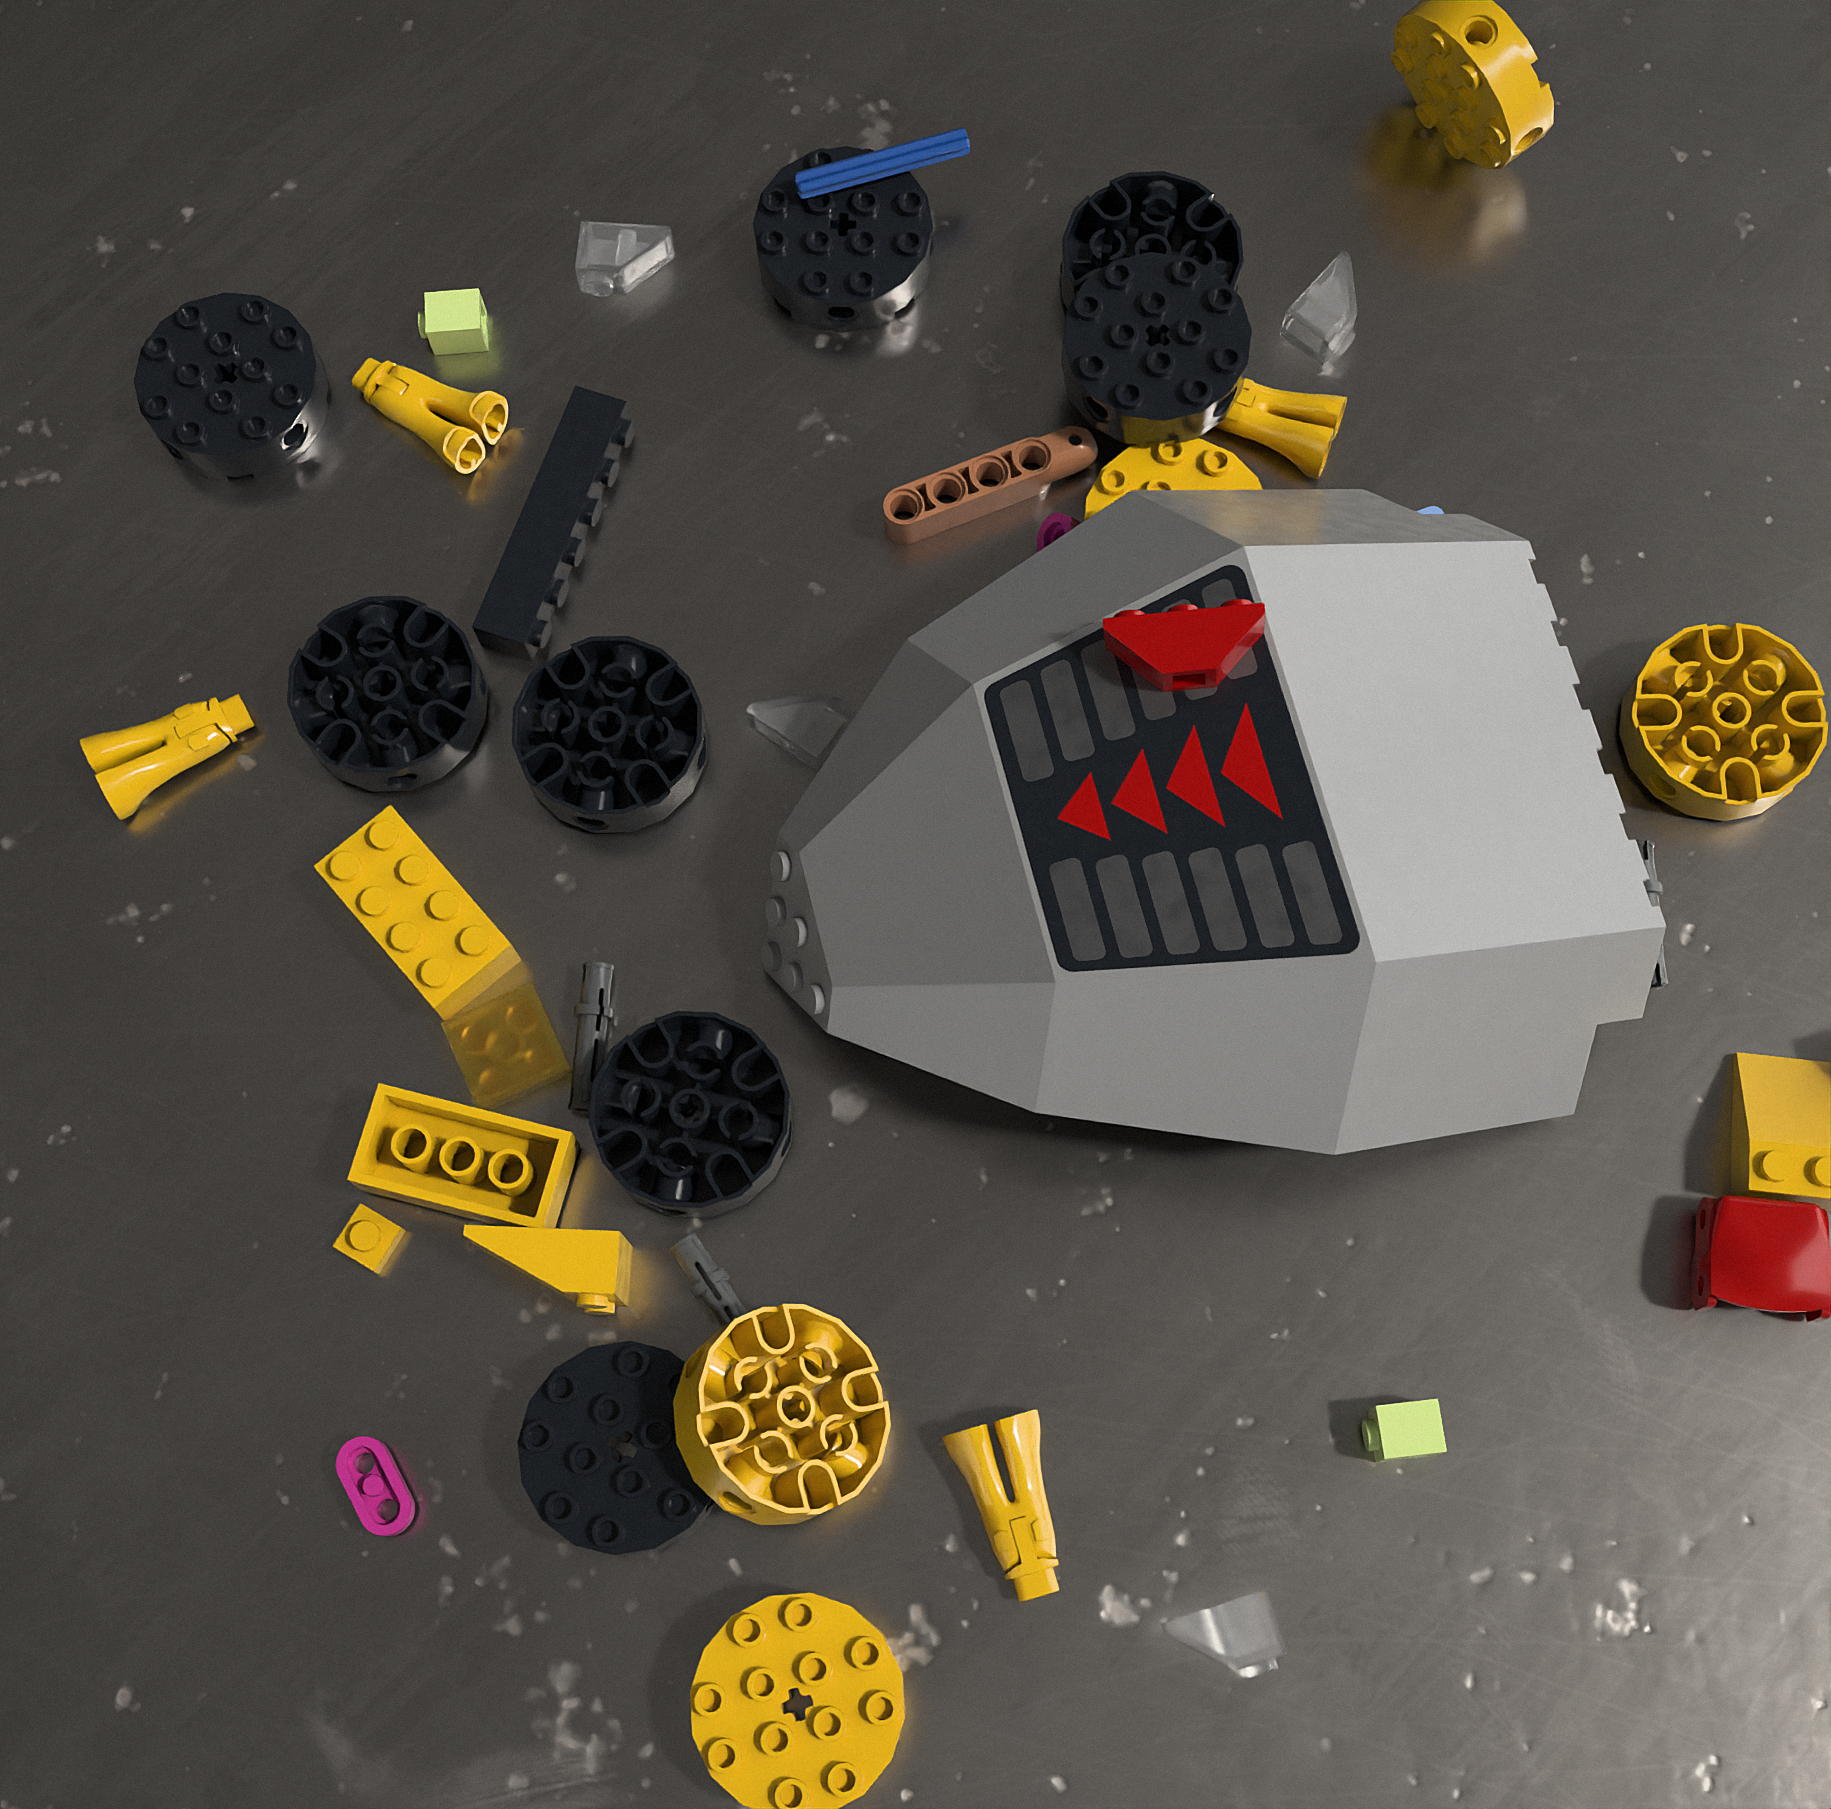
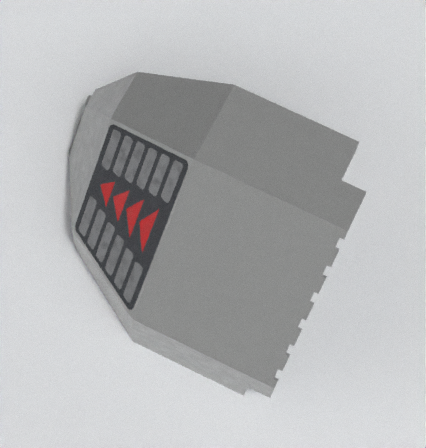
M1364 489L1131 490L906 639L777 834L776 852L772 854L770 859V870L773 877L771 898L767 900L765 905V915L768 922L766 943L761 947L760 958L763 969L828 1034L1034 1113L1338 1155L1573 1115L1597 1024L1638 1019L1643 1016L1666 930V923L1660 906H1651L1644 886V882L1650 878L1636 839L1628 840L1620 816L1624 815L1626 811L1613 774H1605L1597 754V751L1602 749L1603 746L1590 710L1581 709L1574 689L1580 682L1567 646H1559L1552 625L1558 620L1545 583L1537 584L1530 563L1536 558L1529 540L1468 514H1420ZM1234 599L1250 600L1252 604L1265 602L1266 615L1263 635L1217 687L1162 692L1105 648L1102 618H1111L1120 611L1140 610L1145 614L1167 612L1169 608L1182 604H1191L1197 606L1198 609L1220 607L1222 603Z

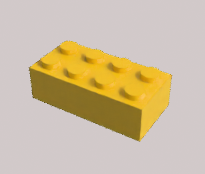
M391 805L313 866L445 1022L521 961L512 944Z
M378 1083L347 1180L361 1191L496 1226L555 1228L580 1148V1142L569 1131Z

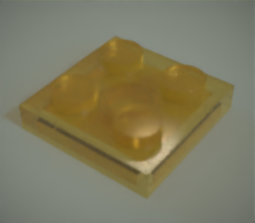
M532 982L441 1023L476 1106L479 1109L493 1110L572 1073L569 1062Z

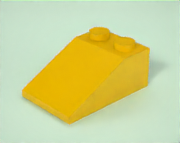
M1741 1052L1733 1054L1730 1195L1808 1202L1816 1204L1826 1211H1831V1062Z
M464 1225L463 1235L482 1251L572 1301L577 1307L584 1308V1313L614 1315L615 1307H628L633 1246L620 1231Z

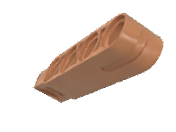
M1068 426L1039 438H1024L891 490L884 498L885 533L895 543L911 544L1039 495L1046 491L1052 482L1090 467L1099 453L1097 443L1092 433L1087 429ZM1078 436L1082 443L1071 445L1069 438ZM1026 463H1037L1042 468L1032 471L1022 466ZM985 479H994L1000 484L986 487L980 484V482ZM944 495L957 498L956 501L948 504L941 503L937 499ZM903 511L914 514V517L908 520H899L894 516Z

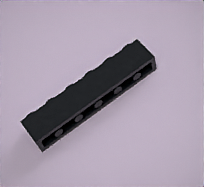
M575 385L472 625L481 646L533 662L538 648L543 649L546 646L551 634L552 625L550 619L555 607L560 608L565 602L569 588L567 578L572 567H578L583 559L586 546L584 538L589 526L594 527L598 523L602 511L601 497L606 486L611 487L616 480L619 469L617 459L622 447L628 448L634 436L635 422L631 419L627 401Z

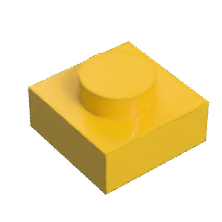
M360 1203L333 1244V1247L379 1274L406 1230Z

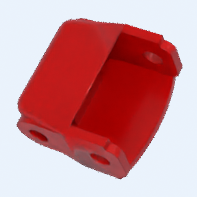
M1722 1195L1719 1198L1703 1197L1697 1210L1696 1244L1691 1264V1303H1693L1694 1310H1710L1716 1306L1717 1299L1733 1305L1762 1311L1803 1312L1807 1322L1818 1323L1829 1319L1831 1316V1248L1829 1243V1219L1826 1210L1808 1202L1736 1195Z

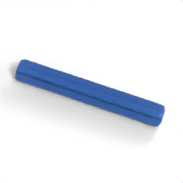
M958 128L799 171L794 174L796 190L801 199H807L961 157L970 152L969 137L964 128Z

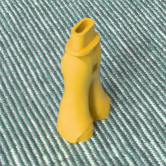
M368 358L352 379V387L364 393L367 403L373 405L387 418L419 436L448 465L462 474L473 472L484 460L486 451L482 440L495 445L507 424L508 404L505 397L492 391L474 393L459 390L442 384L413 369L396 365L389 360L381 363L373 358ZM434 411V412L438 413L439 415H441V416H443V417L449 419L450 421L454 422V423L457 424V425H454V424H452V423H449V422H447V421L441 419L440 417L436 416V415L433 414L432 412Z
M1245 378L1242 391L1223 421L1214 427L1261 443L1287 457L1307 477L1319 479L1324 469L1331 443L1338 432L1346 408L1347 397L1273 389Z
M238 693L220 702L216 697H213L209 701L188 703L158 719L120 730L94 734L79 739V742L89 764L96 773L95 777L117 817L123 820L133 815L148 795L160 785L182 771L219 753L231 743L230 739L233 743L238 741L236 734L255 725Z
M1038 1409L993 1422L1010 1475L1014 1493L1013 1502L1008 1500L1004 1490L987 1424L942 1437L950 1457L964 1476L976 1500L993 1552L1003 1571L1008 1572L1004 1574L1005 1579H1013L1019 1602L1059 1590L1053 1569L1059 1563L1058 1559H1052L1056 1557L1055 1534L1041 1472V1428Z

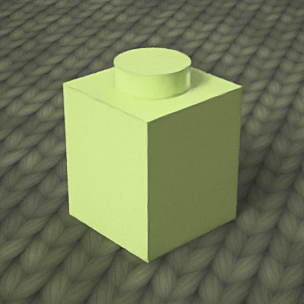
M479 288L424 292L425 311H418V327L421 338H428L435 356L488 351L487 310Z
M1438 1398L1374 1406L1367 1410L1369 1419L1362 1420L1365 1448L1367 1451H1374L1376 1462L1435 1456L1447 1452Z

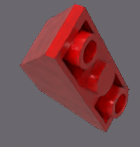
M1234 599L1222 603L1220 607L1198 609L1195 605L1182 604L1169 608L1167 612L1145 614L1140 610L1120 611L1111 618H1102L1105 648L1162 692L1217 687L1263 635L1266 615L1265 602L1252 604L1250 600Z

